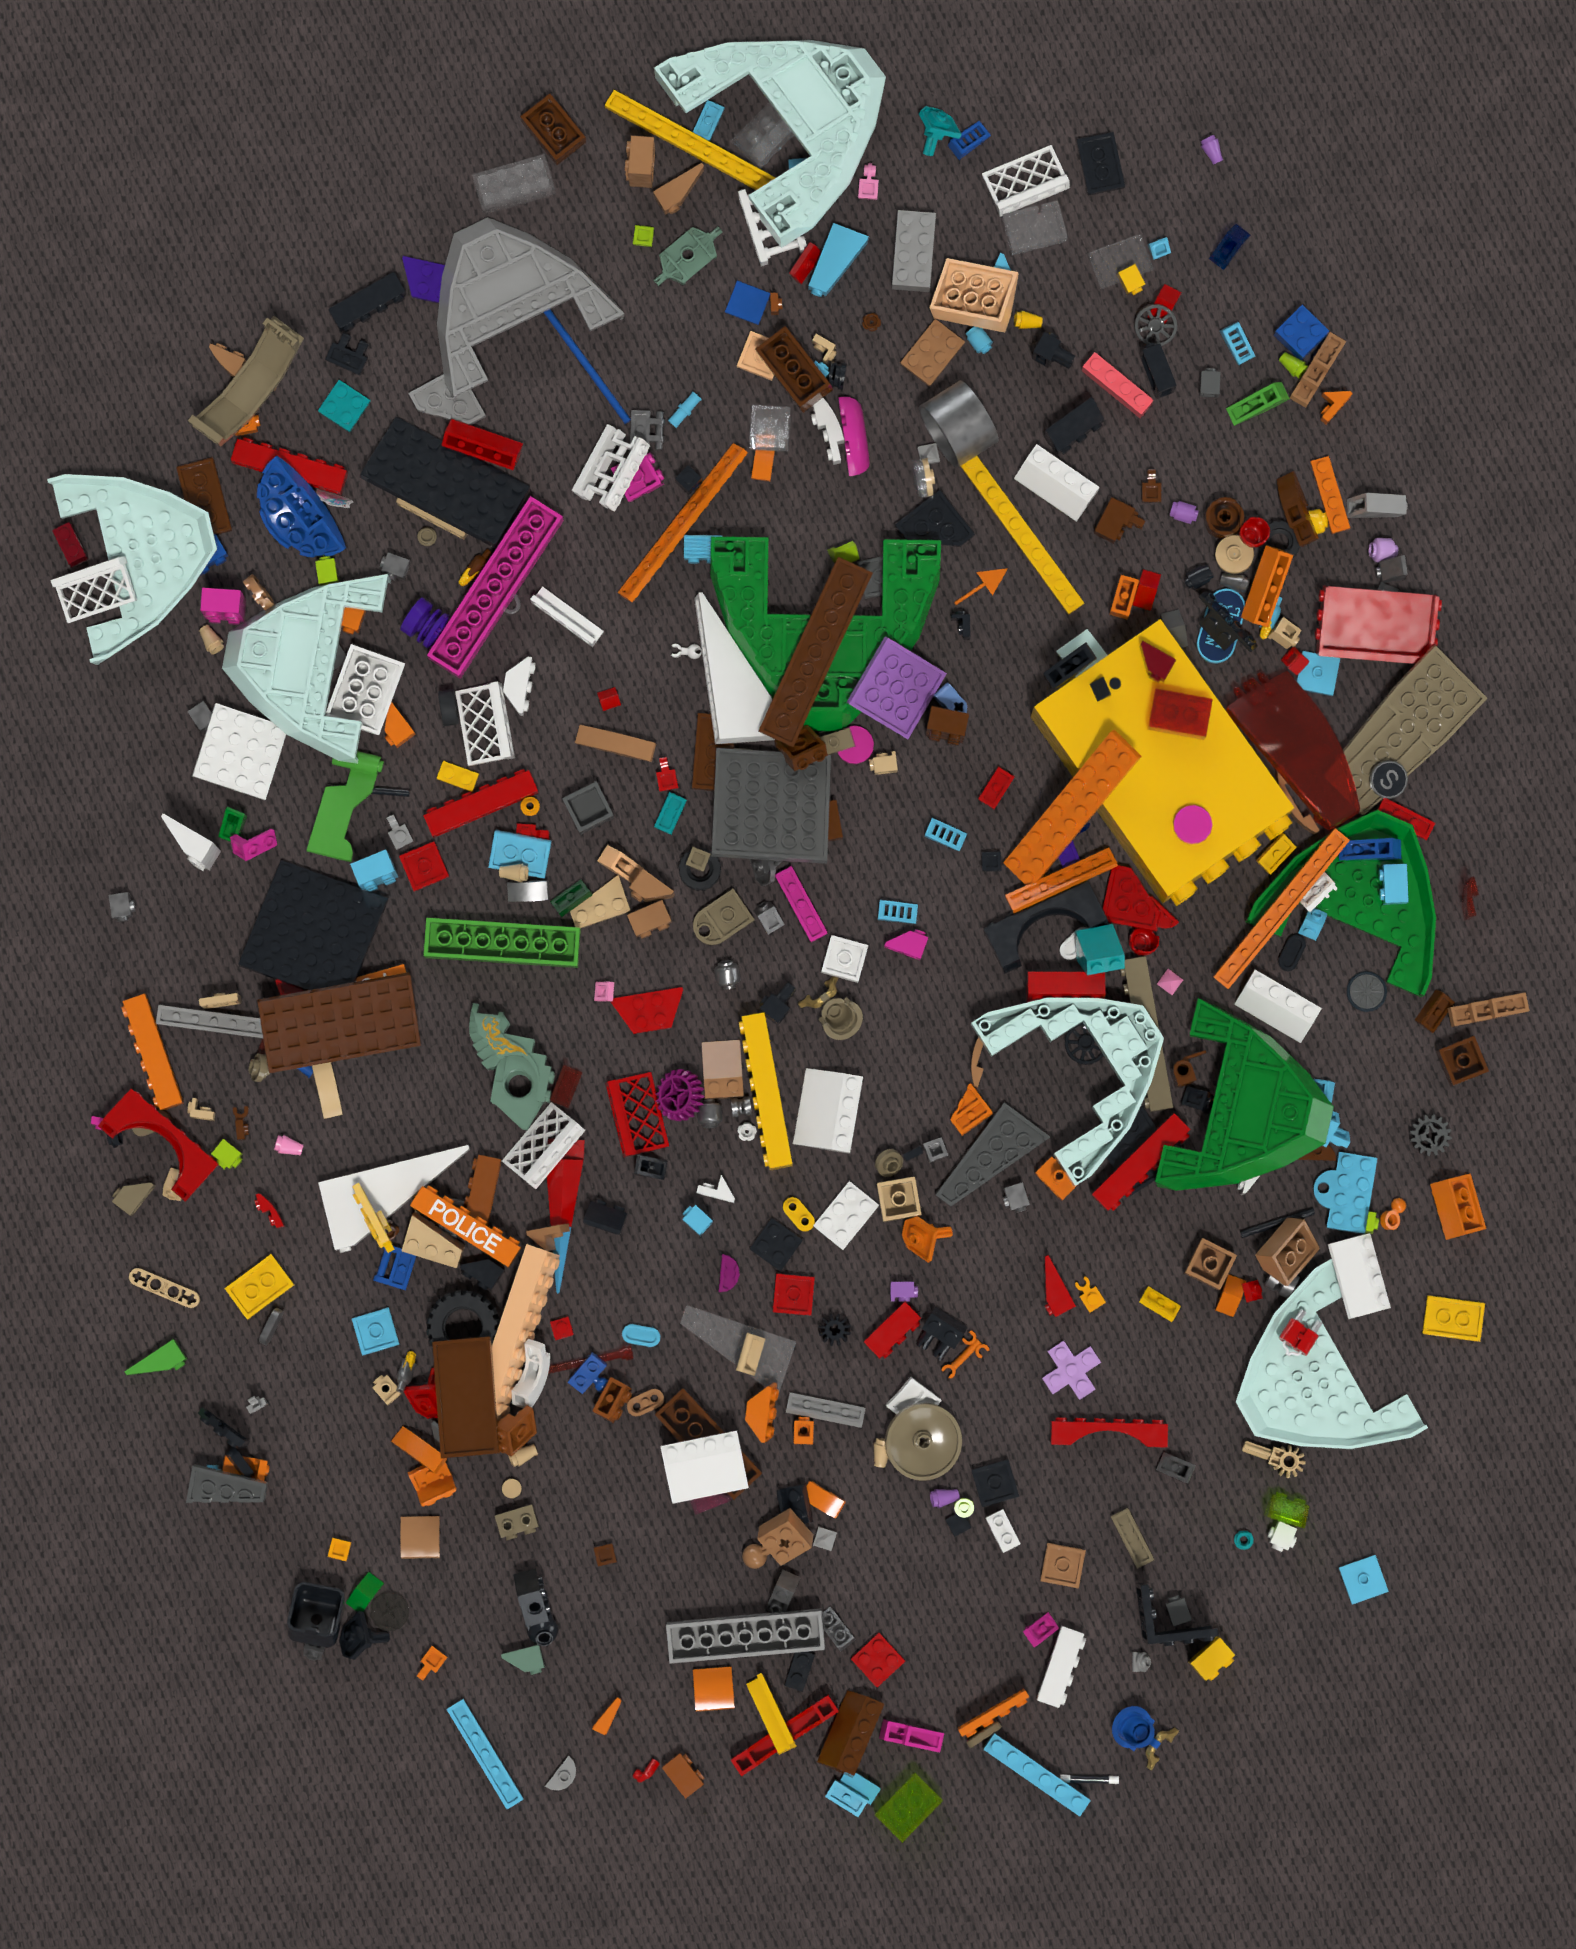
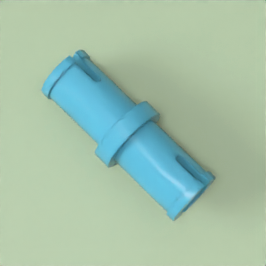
M692 392L683 404L678 405L679 408L668 421L677 428L687 415L690 416L692 414L691 411L702 399Z

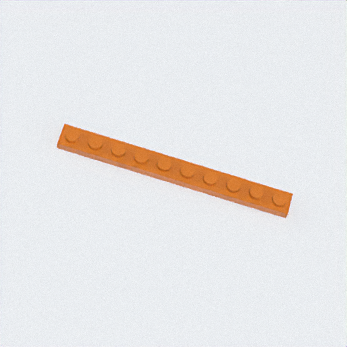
M734 443L730 446L621 587L618 594L630 602H633L639 596V593L651 580L655 572L662 566L663 562L673 552L689 528L696 522L699 515L748 453L744 448Z
M1336 828L1330 832L1218 969L1213 978L1225 988L1229 989L1347 845L1350 841Z

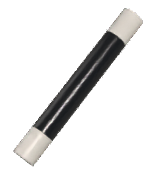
M1060 1775V1779L1066 1783L1119 1784V1776Z

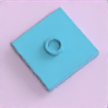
M1303 651L1302 654L1309 660V663L1298 674L1295 689L1333 696L1340 658L1318 656L1316 653Z
M1376 1555L1339 1567L1352 1605L1389 1592Z

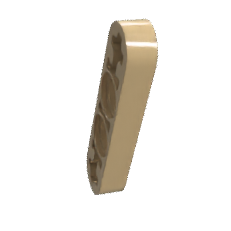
M136 1268L129 1274V1280L133 1285L185 1307L195 1308L200 1303V1296L197 1292L148 1271ZM141 1272L142 1277L147 1278V1275L151 1277L148 1279L147 1286L145 1287L143 1286L145 1282L138 1280L136 1283L133 1275ZM154 1279H158L161 1282V1287L158 1290L151 1288L150 1284ZM173 1286L179 1290L178 1296L174 1298L168 1294L169 1288ZM183 1290H186L184 1295L191 1296L194 1294L196 1302H192L189 1305L188 1300L184 1298L180 1302L179 1299L182 1296Z

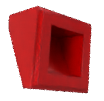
M1292 647L1281 659L1296 675L1309 663V660L1295 647Z

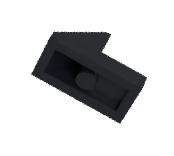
M1104 677L1090 684L1097 702L1111 696ZM1112 678L1109 685L1112 689H1118L1121 686V681L1118 678Z

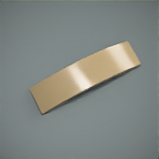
M331 1062L313 1065L312 1069L323 1118L327 1119L343 1115Z

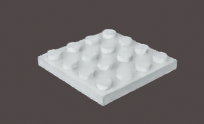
M215 703L192 777L266 800L286 734L271 721Z

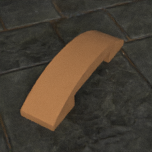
M1279 765L1276 768V782L1295 807L1290 815L1304 829L1314 835L1317 834L1320 830L1311 815L1309 814L1303 818L1287 791L1285 785L1290 783V779L1282 765Z
M979 1037L974 1046L971 1059V1078L975 1088H978L983 1073V1068L977 1067L983 1047Z

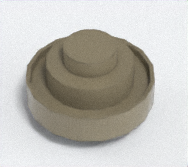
M256 1054L254 1059L250 1061L249 1074H251L252 1081L261 1082L263 1078L270 1075L266 1055Z
M894 1149L883 1151L875 1161L876 1170L884 1177L895 1175L903 1165L902 1156Z

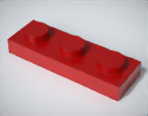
M1383 798L1378 808L1381 812L1412 824L1416 836L1427 841L1435 825L1434 822L1387 798Z

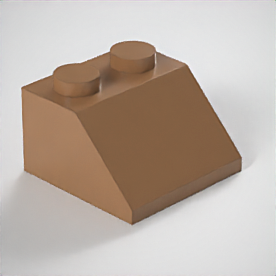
M642 869L629 887L631 896L638 902L642 900L651 902L670 899L675 895L672 889L644 869Z

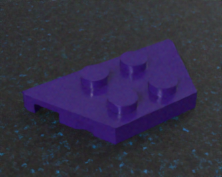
M403 256L402 259L412 298L439 303L445 265Z

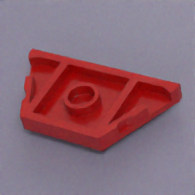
M683 987L613 998L611 1004L633 1034L672 1028L683 993Z

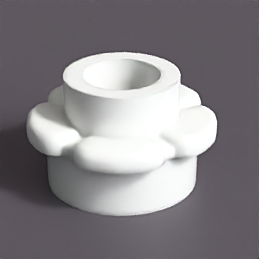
M745 1122L738 1127L741 1140L751 1141L755 1138L757 1130L751 1123Z

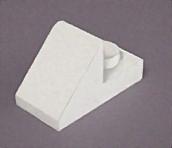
M722 1175L717 1190L711 1184L703 1183V1186L698 1185V1194L731 1203L735 1201Z

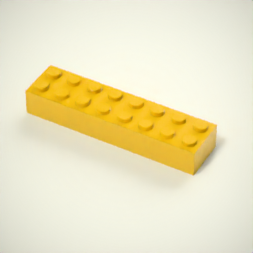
M765 1012L742 1016L739 1027L740 1033L745 1034L746 1039L742 1041L744 1053L749 1055V1059H746L747 1071L752 1072L753 1077L749 1078L751 1091L756 1093V1097H753L754 1109H759L760 1116H756L758 1129L762 1128L763 1135H760L761 1147H766L767 1154H763L765 1167L769 1166L770 1170L792 1166V1159Z

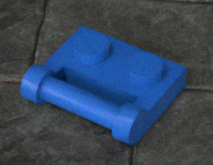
M383 1247V1256L373 1281L406 1290L417 1256L402 1252V1249L394 1247V1250L388 1253ZM391 1253H397L390 1277L386 1279L384 1275Z

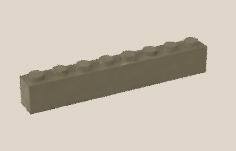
M1146 956L1125 960V968L1120 969L1121 977L1125 976L1126 984H1123L1124 995H1128L1129 1003L1143 1005L1159 1029ZM1162 1047L1151 1085L1143 1100L1145 1109L1149 1108V1112L1173 1108Z

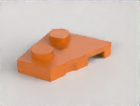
M970 1083L950 1121L961 1136H963L991 1116L993 1112Z

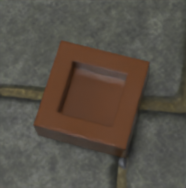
M613 1543L594 1547L598 1567L617 1562Z

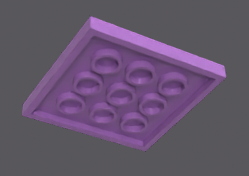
M885 636L846 703L909 739L947 673Z

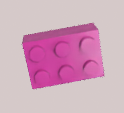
M202 588L200 611L210 623H221V620L228 621V624L239 625L240 622H245L246 598L241 590Z

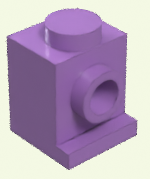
M890 1282L891 1302H895V1298H898V1302H910V1298H918V1286H914V1282Z

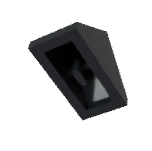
M637 1155L634 1174L664 1180L668 1161Z

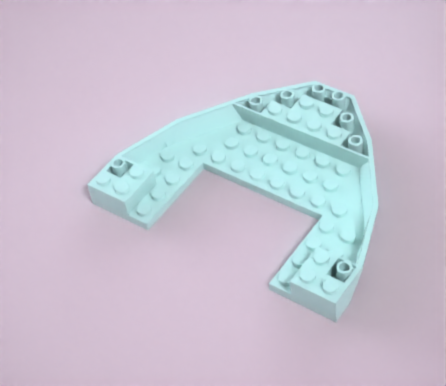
M814 40L729 42L669 58L654 68L656 80L676 106L680 105L685 113L749 74L810 155L809 158L748 195L749 200L760 214V220L781 248L814 228L849 186L876 127L886 80L884 73L864 48Z

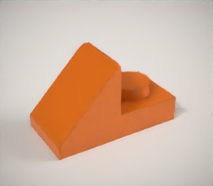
M1351 391L1324 392L1322 397L1332 406L1327 405L1321 412L1323 415L1321 421L1327 425L1353 393Z

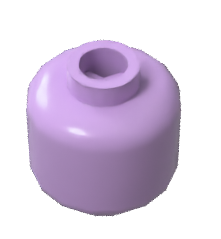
M1375 538L1369 545V556L1374 562L1394 558L1398 555V546L1395 545L1391 538Z

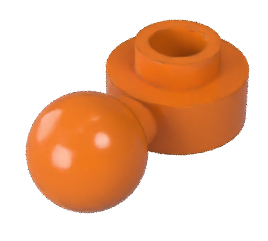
M1402 1198L1394 1199L1391 1203L1392 1210L1382 1213L1380 1223L1384 1229L1395 1230L1400 1224L1399 1213L1404 1212L1406 1209V1202Z

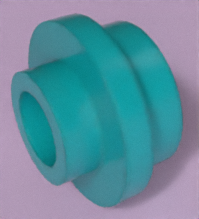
M1242 1530L1236 1533L1234 1543L1239 1549L1246 1550L1253 1545L1254 1539L1250 1532ZM1242 1536H1245L1247 1538V1542L1245 1544H1242L1240 1542V1538Z

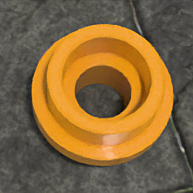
M527 797L523 799L521 810L525 815L534 816L538 813L540 804L536 798ZM532 803L534 805L533 809H527V804Z

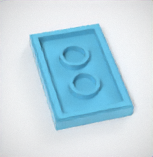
M495 830L488 868L499 870L500 866L523 863L528 866V876L545 879L552 841Z

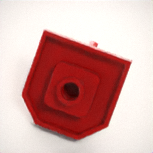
M432 1368L428 1384L408 1386L404 1389V1394L415 1412L427 1419L438 1418L435 1371Z

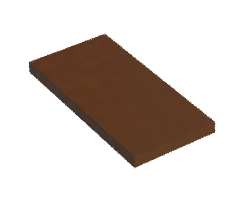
M491 1337L432 1342L441 1458L499 1454Z

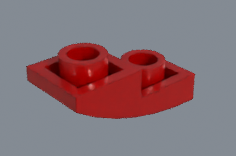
M260 1193L256 1194L257 1199L254 1202L257 1210H261L262 1213L270 1211L271 1215H268L271 1225H275L277 1229L284 1227V1222L272 1203Z

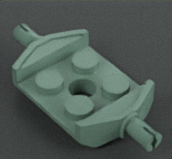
M717 226L709 234L694 227L689 229L659 255L663 270L653 280L656 285L659 286L666 279H671L682 285L686 284L687 280L711 260L717 258L713 241L723 233L722 230ZM690 250L693 252V257L685 259L682 256L683 252Z

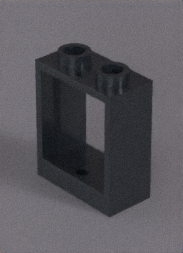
M1155 343L1144 346L1145 349L1142 350L1140 359L1156 399L1174 393L1177 385L1161 344L1155 345Z

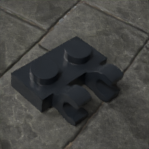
M343 332L339 343H332L325 360L360 376L368 360L363 355L369 345L361 340L356 352H353L346 348L352 337Z

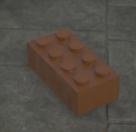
M786 326L755 349L759 357L802 412H805L833 390L831 384Z

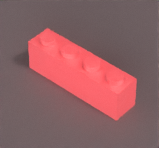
M1094 352L1082 367L1083 373L1137 417L1141 418L1152 405L1153 399L1097 353Z

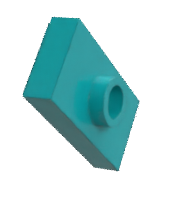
M669 792L654 828L672 835L687 800Z

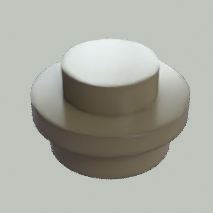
M424 527L418 532V541L421 545L431 546L436 542L437 535L432 528Z

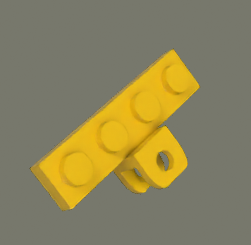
M358 1182L352 1186L355 1191L352 1195L356 1203H361L363 1206L360 1211L372 1236L380 1248L384 1247L389 1253L394 1250V1247L385 1229L388 1232L392 1231L381 1210L375 1213L367 1195Z

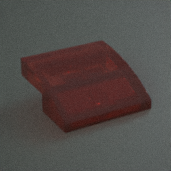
M1474 876L1465 882L1463 888L1462 911L1464 921L1476 916L1472 899H1475L1479 893Z

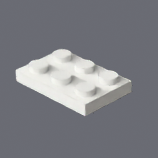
M849 1181L813 1226L844 1250L879 1205Z

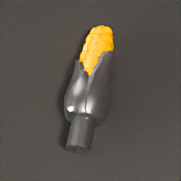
M409 1351L406 1358H402V1363L397 1373L398 1386L396 1391L399 1393H403L405 1386L412 1380L413 1372L417 1365L415 1364L416 1353L414 1351Z

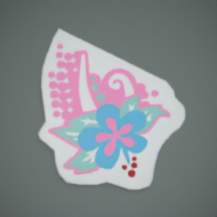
M316 489L317 495L321 498L320 500L330 506L350 508L349 505L353 503L349 498Z

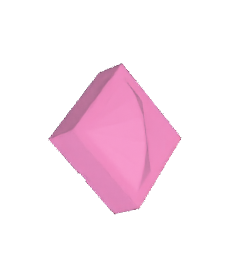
M596 982L594 1001H613L614 982Z

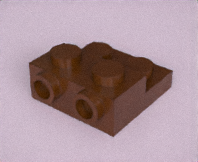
M808 725L802 727L794 747L774 740L775 746L784 755L786 763L794 771L798 769L804 770L809 764L815 761L821 762L828 756L826 744Z

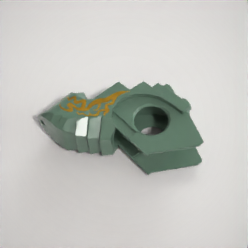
M473 1003L469 1022V1034L474 1042L473 1046L477 1050V1055L483 1060L481 1062L488 1071L496 1069L490 1102L500 1108L522 1130H528L542 1105H546V1102L550 1103L552 1092L549 1090V1085L554 1083L555 1073L552 1071V1067L546 1066V1055L533 1053L534 1039L506 1034L510 1023L505 1017L504 1012H499L498 1015L479 1013V1004ZM516 1075L526 1076L531 1082V1090L524 1097H515L509 1091L508 1084Z

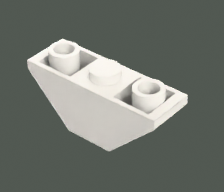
M532 657L525 658L507 671L505 676L503 693L521 716L524 715V711L528 712L529 700H526L527 692L531 693L532 681H529L530 674H534L535 663L532 662Z

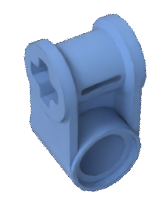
M946 682L934 694L935 700L945 709L955 711L956 705L958 707L962 705V712L967 713V703L949 683Z

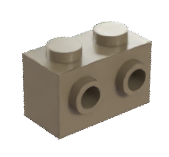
M533 1504L495 1515L501 1538L506 1537V1541L517 1538V1533L523 1531L525 1535L536 1532L535 1528L539 1527Z

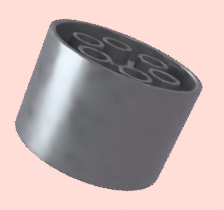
M961 380L919 406L921 418L930 436L946 459L956 468L999 441L995 426L986 409L970 387Z

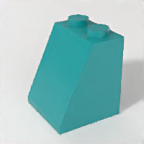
M1113 924L1076 931V959L1087 975L1125 968V955Z

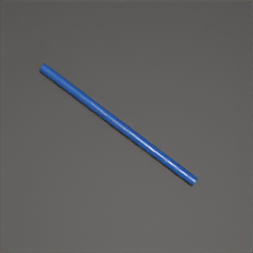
M551 309L543 312L624 424L631 421L630 417Z

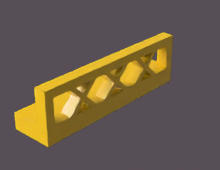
M762 1673L758 1674L757 1679L746 1685L780 1755L797 1746Z

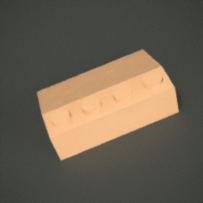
M947 258L930 305L933 318L1005 333L1011 317L1019 273Z

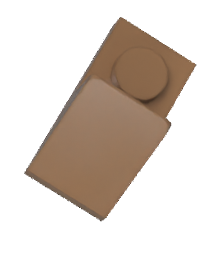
M569 1224L530 1230L526 1231V1233L544 1250L551 1251L556 1250L554 1238L563 1237V1233L570 1232Z

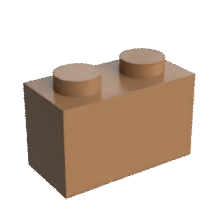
M663 900L627 915L636 938L641 937V939L652 935L651 931L658 929L662 931L669 928V924L672 923Z

